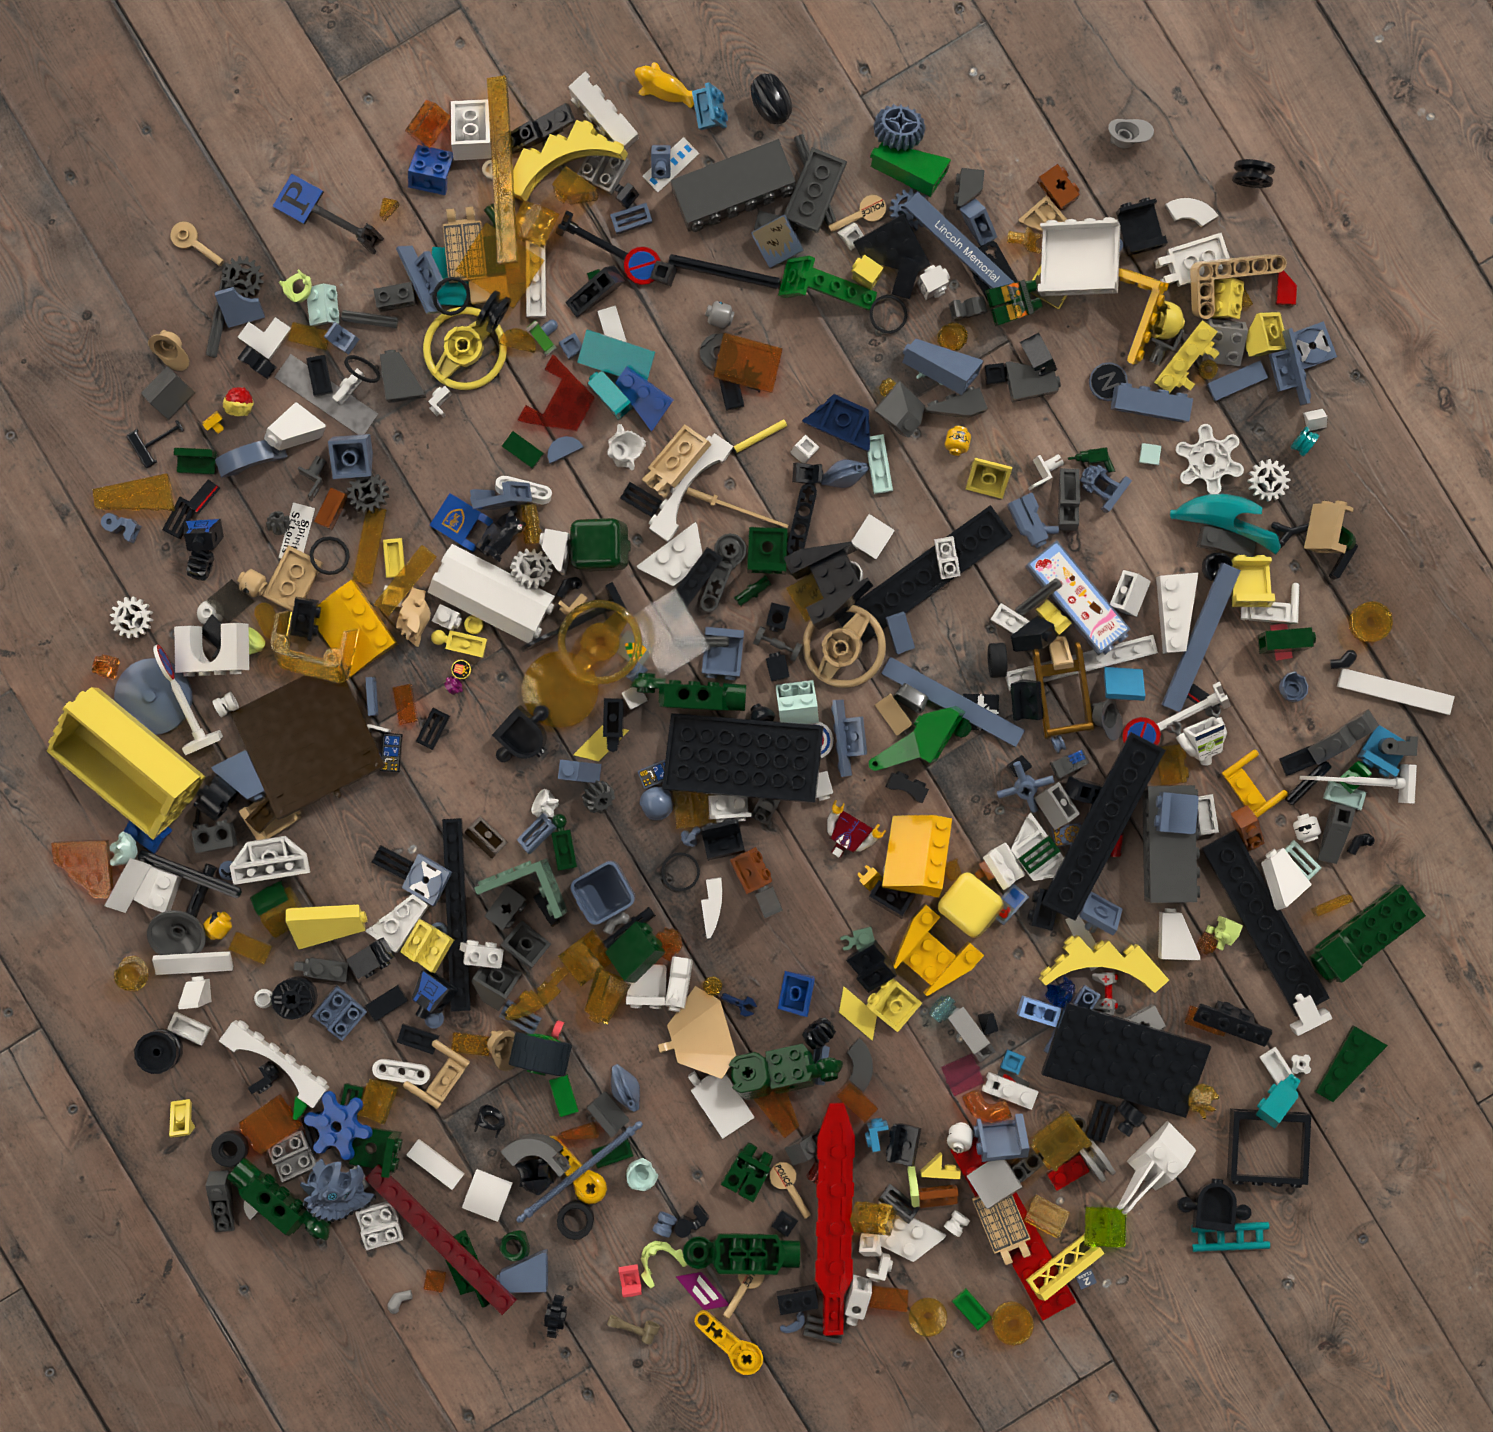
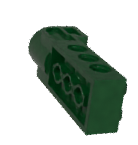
M1395 884L1313 948L1315 953L1309 956L1310 961L1326 981L1331 983L1336 980V982L1343 983L1363 967L1362 964L1426 915L1405 887Z

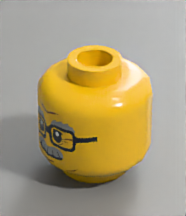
M954 426L947 431L945 448L950 451L951 455L960 456L969 450L971 434L968 432V429L962 426Z

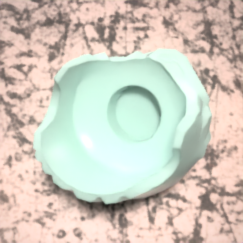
M124 831L119 834V839L108 847L109 851L114 853V857L110 860L111 866L127 864L130 858L135 859L137 855L136 841L130 834Z
M640 1158L629 1164L626 1170L628 1186L631 1189L646 1191L655 1185L658 1174L652 1167L651 1162Z

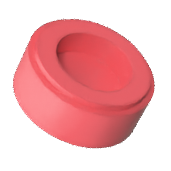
M559 1020L556 1022L551 1037L559 1040L565 1022Z

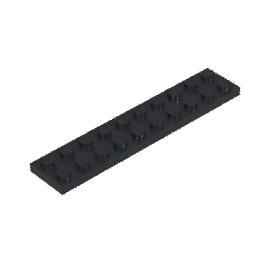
M990 505L947 537H954L956 556L958 557L961 574L1013 535ZM934 545L860 598L854 605L872 614L883 630L888 626L886 617L900 612L907 613L955 577L941 579ZM845 612L837 621L843 627L855 613ZM870 623L861 637L863 644L876 635Z
M1130 732L1043 896L1041 904L1076 921L1163 757L1165 749Z
M1234 829L1202 847L1203 853L1294 1016H1298L1293 1006L1297 1002L1295 997L1298 994H1302L1304 998L1310 995L1315 1006L1328 1000L1330 997L1282 911L1275 909L1270 890L1238 832Z

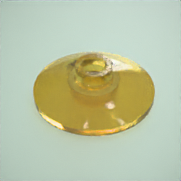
M922 1298L912 1305L909 1311V1322L912 1329L919 1335L925 1337L935 1336L947 1324V1311L944 1305L937 1299ZM927 1312L931 1313V1317L928 1319L924 1317V1314Z

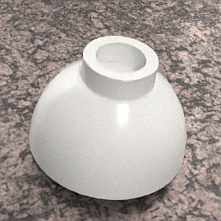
M207 600L199 605L197 617L203 625L212 614L220 622L222 621L224 610L220 603L214 600Z

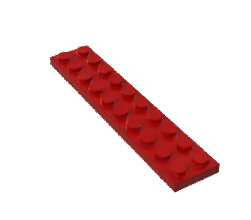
M973 1137L972 1146L967 1151L957 1153L950 1149L975 1197L979 1195L970 1183L967 1175L988 1162H982L981 1155L977 1154L976 1143H978V1137ZM1016 1192L1013 1194V1198L1030 1237L1025 1242L1031 1255L1023 1258L1019 1247L1008 1252L1013 1261L1011 1264L1043 1321L1075 1304L1076 1301L1067 1284L1044 1301L1038 1299L1026 1281L1028 1277L1053 1258ZM1056 1265L1050 1267L1049 1276H1056L1059 1273V1269ZM1039 1276L1033 1281L1038 1289L1044 1285L1045 1277Z

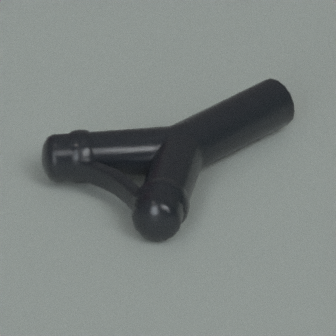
M1278 522L1271 524V528L1276 531L1281 548L1292 535L1307 532L1309 523L1292 528ZM1278 531H1281L1285 534L1280 538Z

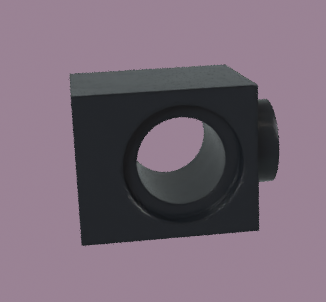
M771 602L766 626L769 627L770 631L780 633V630H785L790 607ZM775 613H780L783 616L781 623L777 624L772 621V616Z
M780 652L769 654V658H766L771 682L789 678L785 654L781 655Z

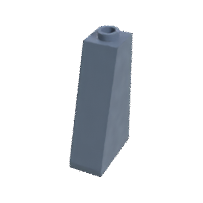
M915 339L911 344H907L903 350L905 356L902 363L960 395L966 391L979 375L983 364L981 359L919 339Z

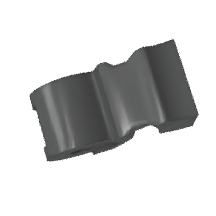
M984 296L972 297L963 303L960 300H953L949 304L952 321H959L962 318H970L988 312Z

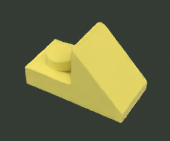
M190 1099L171 1102L170 1138L190 1135L195 1129V1125L191 1120L192 1102Z
M939 1152L920 1170L921 1177L960 1179L961 1171L959 1168H956V1165L947 1164L945 1167H942V1153Z

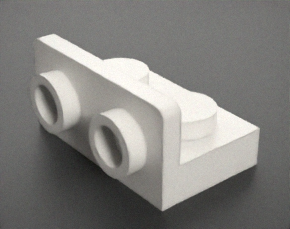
M708 796L710 819H716V822H722L727 818L746 821V817H752L751 813H748L747 797Z
M1007 843L992 849L983 857L1003 890L1025 876L1024 870Z

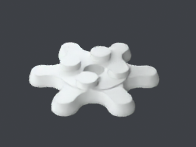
M1203 424L1198 429L1199 441L1196 444L1190 445L1186 442H1180L1176 446L1177 454L1186 457L1189 461V467L1181 473L1180 480L1183 484L1187 485L1191 484L1195 479L1201 478L1205 480L1207 491L1210 494H1218L1221 491L1220 479L1223 475L1229 474L1233 477H1239L1244 472L1243 466L1240 463L1234 462L1230 457L1231 451L1239 445V438L1231 434L1224 440H1216L1213 437L1212 427L1208 424ZM1206 455L1213 456L1214 463L1212 465L1205 464L1204 458Z

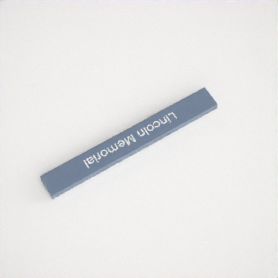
M916 192L904 206L907 211L990 288L1014 283L920 193Z

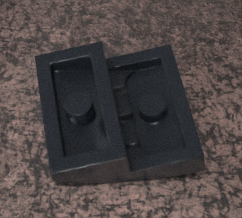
M876 940L848 956L846 960L858 974L857 981L868 993L897 976L892 962Z

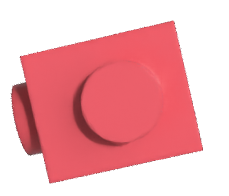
M638 1264L619 1267L622 1296L625 1298L641 1295L642 1288Z

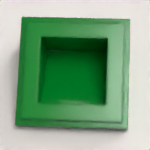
M298 1095L295 1097L294 1120L299 1119L309 1106L300 1100Z

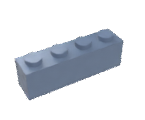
M1121 383L1114 387L1110 410L1182 423L1189 422L1193 398H1188V394L1176 393V395H1171L1169 391L1161 389L1155 392L1150 391L1151 388L1146 386H1139L1138 389L1133 388L1132 384Z

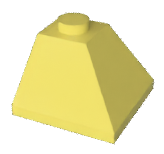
M1280 312L1256 314L1246 339L1245 347L1249 357L1286 350L1282 333L1284 326Z

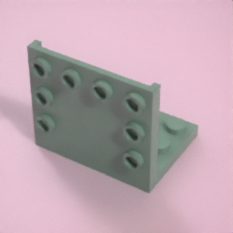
M547 858L533 864L531 861L514 867L515 871L511 868L496 874V877L495 875L479 881V886L474 888L478 895L536 871L541 883L539 887L540 893L543 898H547L549 903L546 905L549 915H554L556 919L568 912Z

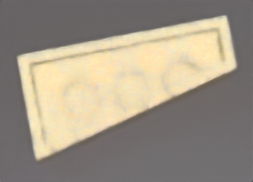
M167 473L92 489L94 504L97 509L175 511L170 477Z

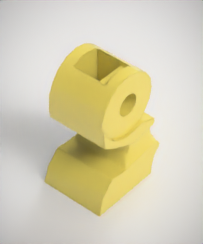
M1048 599L1039 608L1035 609L1041 618L1054 624L1057 637L1072 624Z

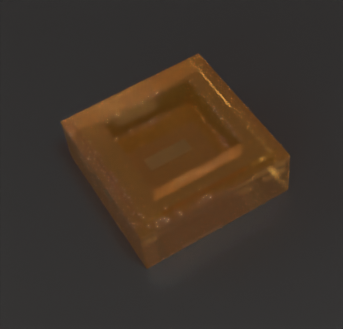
M427 1269L424 1290L443 1293L446 1272Z

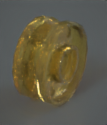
M1371 601L1356 607L1350 614L1348 624L1355 638L1361 642L1371 643L1382 640L1389 634L1392 629L1393 619L1391 612L1386 606L1379 602ZM1368 617L1374 620L1373 627L1368 626Z
M1013 1301L1004 1302L993 1312L991 1320L992 1329L1003 1343L1012 1346L1020 1345L1026 1342L1032 1335L1034 1328L1033 1318L1022 1304ZM1010 1320H1017L1016 1326L1008 1327Z

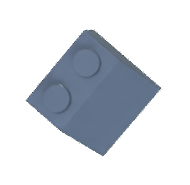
M370 434L332 437L328 441L333 479L368 477L372 475L373 450Z

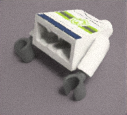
M1219 706L1206 708V715L1211 718L1183 729L1184 733L1181 732L1182 726L1179 722H1173L1176 727L1175 730L1171 725H1167V731L1177 735V741L1187 754L1198 759L1202 765H1210L1212 763V756L1221 753L1223 750V742L1226 738L1227 730L1222 717H1219L1221 713Z

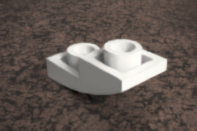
M954 537L934 539L941 579L960 576Z

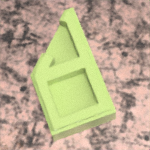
M908 1166L911 1203L913 1207H920L915 1166Z

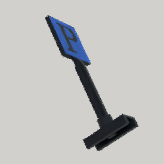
M293 174L290 175L273 204L275 209L304 225L311 213L314 212L356 235L357 240L369 252L375 255L374 244L377 239L383 241L384 238L373 226L366 223L364 228H358L318 206L317 203L324 191Z

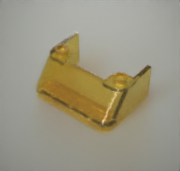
M292 611L276 613L270 645L280 668L337 684L344 683L349 679L359 629L355 628L344 631L341 648L328 649L322 659L289 650L290 641L287 635Z

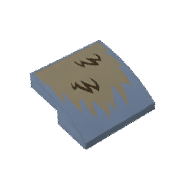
M785 214L751 232L769 268L804 251Z

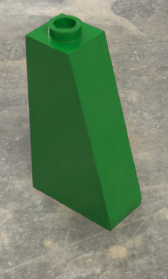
M881 142L878 148L875 147L870 155V158H872L870 167L929 197L933 195L947 174L951 162L949 158L909 148L906 151L903 149L897 151L896 148L890 150V146H883V142Z

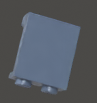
M502 482L503 494L498 496L495 495L494 490H470L473 509L497 510L532 502L530 483Z
M706 627L705 636L728 637L729 646L704 647L702 674H705L706 678H717V675H723L726 680H736V677H740L744 630Z
M1015 1114L1014 1120L982 1123L981 1118L977 1119L976 1126H973L974 1137H978L976 1150L977 1154L981 1155L982 1162L1028 1157L1030 1148L1023 1114Z

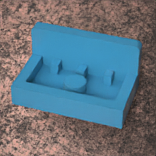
M875 1118L871 1119L870 1123H867L868 1132L865 1133L867 1146L871 1147L873 1152L880 1151L878 1131L889 1130L886 1120Z

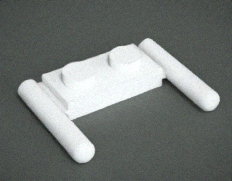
M1292 584L1291 604L1274 602L1271 607H1241V620L1298 624L1299 584Z

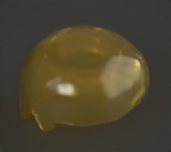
M959 323L945 324L937 334L939 346L953 351H959L968 340V333L965 327Z

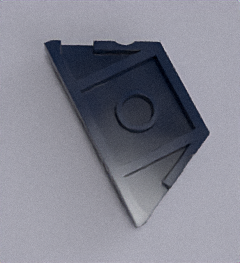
M833 394L824 404L818 406L813 413L802 420V423L870 452L869 409Z

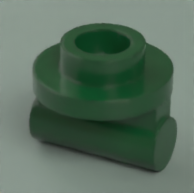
M962 718L954 731V735L960 738L969 735L971 732L970 720Z

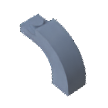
M266 440L233 449L219 456L215 461L222 478L237 475L249 467L285 459L288 456L285 449L279 451L269 445Z

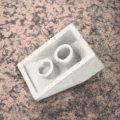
M489 99L451 101V145L454 160L492 158Z

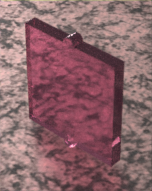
M972 1053L941 1067L946 1078L945 1082L949 1084L954 1096L985 1083L979 1071L980 1067L977 1066Z

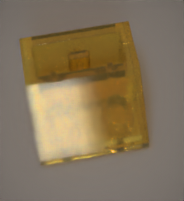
M593 929L558 955L580 986L590 981L612 963L605 953L608 950Z

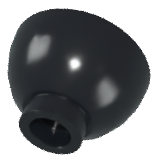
M756 704L750 709V720L773 722L775 718V713L770 708L761 706V704Z

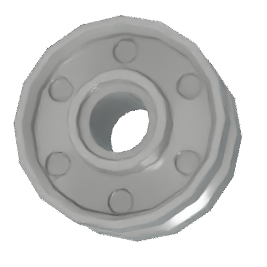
M1091 1139L1088 1142L1091 1148L1089 1153L1083 1147H1080L1078 1151L1092 1172L1103 1183L1106 1181L1103 1174L1104 1170H1107L1112 1176L1116 1174V1171L1101 1149Z

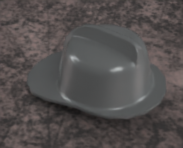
M1108 698L1105 702L1093 703L1091 705L1093 723L1103 728L1110 740H1117L1122 733L1123 721L1115 699Z

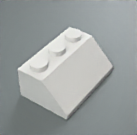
M545 529V532L540 535L539 544H541L542 549L561 575L566 576L571 550L570 534Z

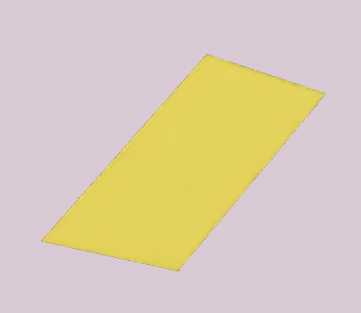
M603 725L574 753L575 756L600 761L609 752L607 749V737H603ZM624 729V731H623V736H624L629 730Z
M843 987L839 1013L873 1041L877 1015L847 988Z

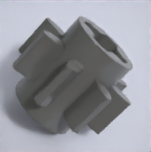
M281 511L272 512L267 517L266 522L267 530H272L275 535L285 534L287 529H290L289 525L291 524L289 516H284V513Z

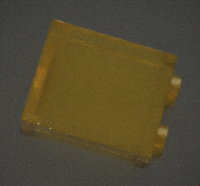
M1067 1110L1030 1137L1033 1142L1030 1145L1036 1154L1041 1153L1044 1157L1042 1162L1048 1170L1053 1168L1055 1172L1060 1165L1084 1147L1087 1149L1092 1145V1142Z

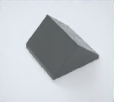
M167 366L141 394L169 420L195 392Z
M522 920L501 944L503 948L529 969L534 967L551 945V943Z

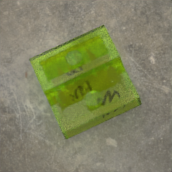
M1086 1206L1084 1246L1125 1247L1126 1215L1122 1213L1124 1208L1119 1210L1117 1207Z

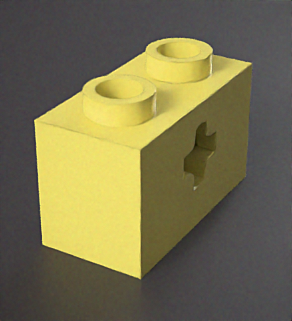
M864 255L862 259L858 258L852 266V279L865 288L872 290L882 276L883 267Z

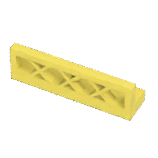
M1086 1233L1026 1279L1038 1299L1046 1301L1104 1255L1102 1249L1096 1247L1093 1242L1088 1244L1090 1249L1085 1253L1079 1252V1245L1085 1240ZM1073 1253V1262L1070 1265L1064 1264L1065 1255ZM1060 1265L1059 1273L1056 1276H1049L1050 1267ZM1039 1276L1045 1277L1044 1285L1038 1289L1033 1281Z

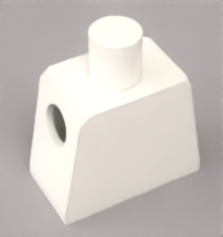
M853 1275L845 1303L846 1323L856 1326L858 1319L863 1320L872 1295V1281L868 1278Z

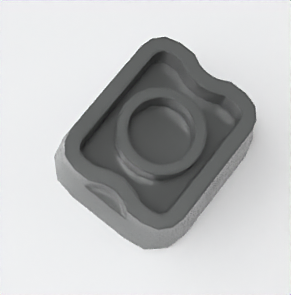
M906 683L893 695L895 700L919 714L924 711L929 699L928 696Z

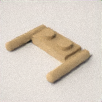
M434 1040L432 1046L449 1058L426 1089V1092L409 1081L404 1082L403 1087L438 1109L470 1061L438 1040Z

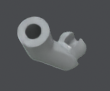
M407 1290L394 1293L387 1305L390 1313H398L402 1301L412 1300V1291Z

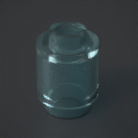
M948 994L945 997L941 995L930 1008L931 1011L928 1014L941 1023L956 1009L954 1005L956 1001Z

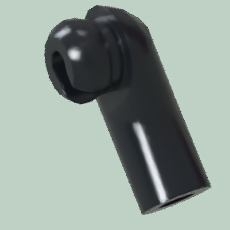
M578 577L564 579L556 595L565 599L569 590L581 588L582 581Z
M1348 650L1341 659H1331V669L1349 668L1357 658L1356 652Z
M1367 833L1356 835L1347 852L1356 855L1360 847L1372 846L1375 842L1374 837Z

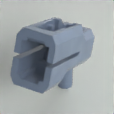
M1029 493L1021 497V499H1016L1007 504L1020 534L1027 537L1031 546L1035 545L1038 548L1046 544V539L1049 538L1047 534H1059V526H1046L1041 522L1037 514L1039 505L1033 493Z

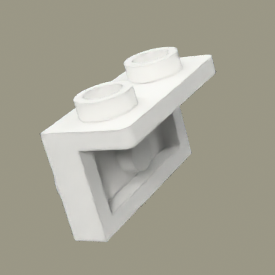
M467 940V943H460L459 950L465 952L463 960L465 965L501 968L504 949L497 947V943L486 942L485 945L478 944L479 941Z

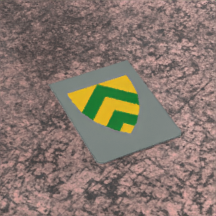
M628 630L613 648L615 652L630 663L639 662L641 665L644 664L654 650Z

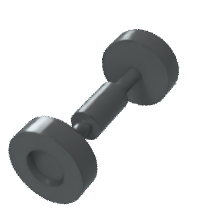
M760 626L753 644L758 646L761 639L778 649L792 652L790 660L795 662L802 644L797 642L795 649L790 648L782 641L763 636L766 628Z

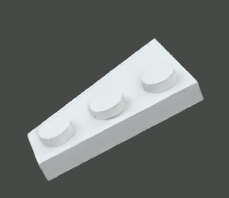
M412 894L389 914L382 917L376 924L369 927L366 932L377 940L384 937L390 949L398 953L418 919H421L430 905Z

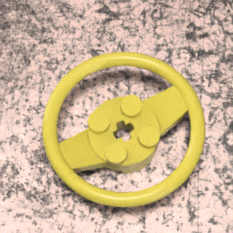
M461 307L452 308V309L447 310V311H449V312H451V311H456V310H458V309L461 308ZM466 307L456 315L469 314L478 317L481 310L474 307ZM441 314L429 326L423 343L424 359L431 374L442 384L458 390H472L488 384L498 375L506 359L507 343L501 326L498 325L495 329L499 341V356L493 369L479 380L467 383L456 382L449 379V377L460 366L468 367L477 362L484 350L483 341L490 334L486 331L489 322L486 321L483 326L479 327L475 321L467 327H454L448 331L444 338L445 350L435 366L431 356L433 335L445 320L456 316ZM467 342V349L459 350L461 348L459 344Z

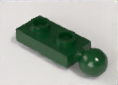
M556 814L552 818V824L557 827V832H552L551 835L558 871L577 867L571 829L565 830L564 827L567 824L566 817L562 814Z

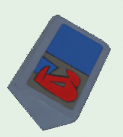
M1014 883L1001 897L1004 907L996 917V920L1002 925H1005L1029 898Z

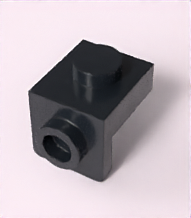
M793 463L792 482L812 485L822 482L824 475L822 464Z

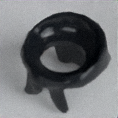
M488 1104L480 1107L477 1120L474 1123V1131H477L478 1126L488 1130H497L495 1138H497L501 1129L505 1126V1118L497 1108ZM493 1116L497 1118L499 1123L491 1125L484 1117Z

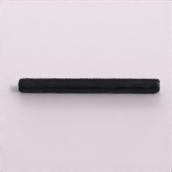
M670 254L668 264L683 269L778 289L780 284V278L673 254Z
M141 850L138 854L139 861L231 897L239 898L242 893L241 888L146 850Z

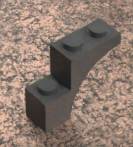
M1368 709L1353 717L1335 732L1311 745L1308 750L1319 765L1349 749L1357 740L1372 733L1379 724Z

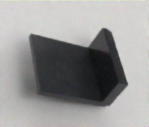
M212 614L202 627V634L217 648L212 656L213 659H216L221 649L222 623Z

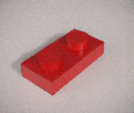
M1078 1154L1046 1174L1056 1191L1090 1171L1081 1155Z

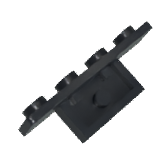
M1218 1000L1215 1008L1199 1004L1193 1020L1263 1047L1267 1045L1272 1035V1029L1255 1023L1254 1013L1245 1008L1235 1007L1229 1002Z

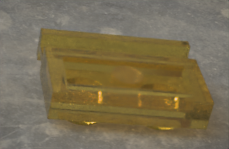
M1036 1194L1033 1196L1024 1221L1058 1239L1061 1236L1070 1212Z

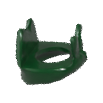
M513 1231L503 1236L499 1250L506 1259L519 1261L528 1257L530 1245L525 1231ZM511 1239L518 1240L521 1244V1251L517 1254H511L506 1249V1244Z

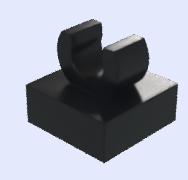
M627 183L625 187L618 184L614 189L617 192L616 198L626 209L639 196L637 190L630 183Z
M782 1209L771 1227L788 1237L798 1220Z

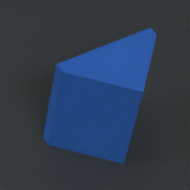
M785 971L778 1009L808 1017L815 977Z

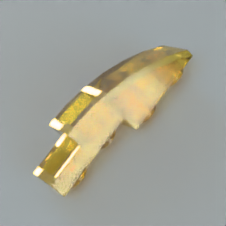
M564 966L561 969L557 967L550 974L553 978L548 983L544 981L537 988L538 994L532 989L529 992L525 990L518 997L520 999L519 1003L516 1006L512 1004L505 1011L507 1014L505 1019L508 1021L521 1018L548 1004L561 992L556 985L569 971Z

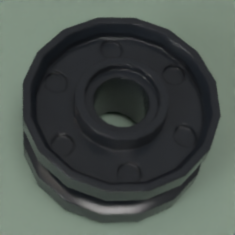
M1253 159L1235 162L1234 169L1238 171L1232 176V181L1235 184L1250 188H1267L1273 185V178L1268 176L1275 172L1273 164Z
M497 290L490 295L476 320V325L479 327L488 321L486 331L491 334L502 321L511 303V299L507 296L499 302L501 293Z

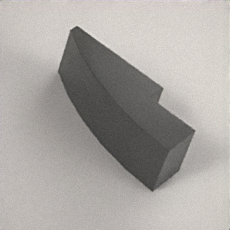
M1060 468L1058 493L1059 530L1077 531L1079 527L1080 505L1079 469Z

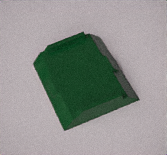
M282 880L250 897L258 916L289 900Z

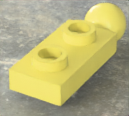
M436 630L431 635V640L434 644L442 645L446 643L445 649L484 658L488 639L451 630L448 636L442 630Z

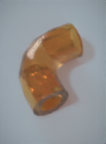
M979 1089L970 1091L962 1096L965 1106L971 1115L977 1119L981 1118L982 1122L997 1123L1012 1118L1005 1100L989 1104L985 1102Z

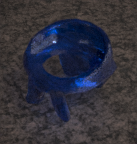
M1065 975L1063 976V983L1059 985L1048 984V991L1045 993L1046 998L1053 1006L1062 1009L1066 1001H1071L1076 989L1073 981L1067 979Z

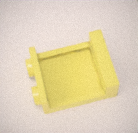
M1237 555L1231 560L1233 567L1241 571L1231 592L1232 607H1271L1275 602V594H1271L1269 567L1272 558L1265 555H1256L1254 557Z

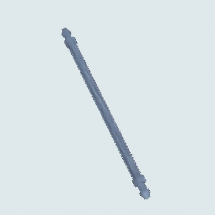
M638 1121L632 1127L629 1126L620 1137L618 1136L616 1140L614 1139L612 1143L600 1150L591 1160L589 1159L587 1163L585 1162L583 1166L579 1167V1169L555 1186L552 1191L550 1190L548 1194L546 1193L544 1197L540 1198L532 1206L527 1207L524 1213L517 1217L516 1221L521 1223L527 1217L533 1216L534 1212L573 1183L582 1173L584 1174L586 1170L588 1171L590 1167L598 1163V1161L608 1155L611 1150L613 1151L615 1147L617 1148L627 1138L636 1134L635 1131L640 1129L643 1123Z

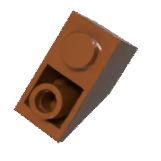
M1248 805L1230 813L1233 825L1248 852L1265 844L1259 820Z

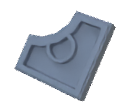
M234 287L215 292V297L228 328L265 318L259 298L250 299L243 297L236 292Z

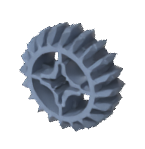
M895 104L891 107L886 106L875 117L873 126L875 136L878 138V142H883V146H890V150L892 148H896L897 151L899 149L904 151L908 148L913 149V147L918 146L924 137V119L921 118L920 113H916L915 109L910 110L909 105L907 107H902L901 104L900 106Z

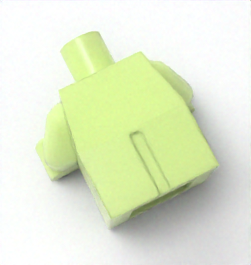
M1218 916V926L1208 925L1206 932L1215 934L1214 938L1218 940L1216 948L1223 950L1225 944L1232 945L1240 935L1243 925Z

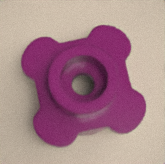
M456 677L446 678L444 686L450 694L454 695L463 691L462 684Z

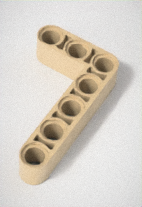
M1267 254L1194 263L1190 269L1193 315L1202 319H1209L1214 315L1215 279L1279 273L1286 268V259L1281 255ZM1274 259L1277 260V265L1275 268H1273L1272 265ZM1258 260L1259 267L1255 270L1254 264ZM1240 263L1241 269L1237 272L1236 265ZM1219 265H1222L1223 270L1219 274L1217 270ZM1203 266L1205 271L1204 274L1200 276L1199 270ZM1202 286L1205 287V293L1203 295L1200 294V289ZM1205 305L1206 311L1204 314H1201V308Z

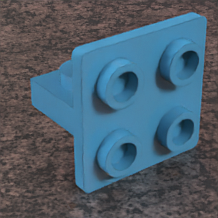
M709 82L705 83V88L692 91L698 129L703 130L718 125L726 128L728 116L723 108V103L725 102L723 92Z

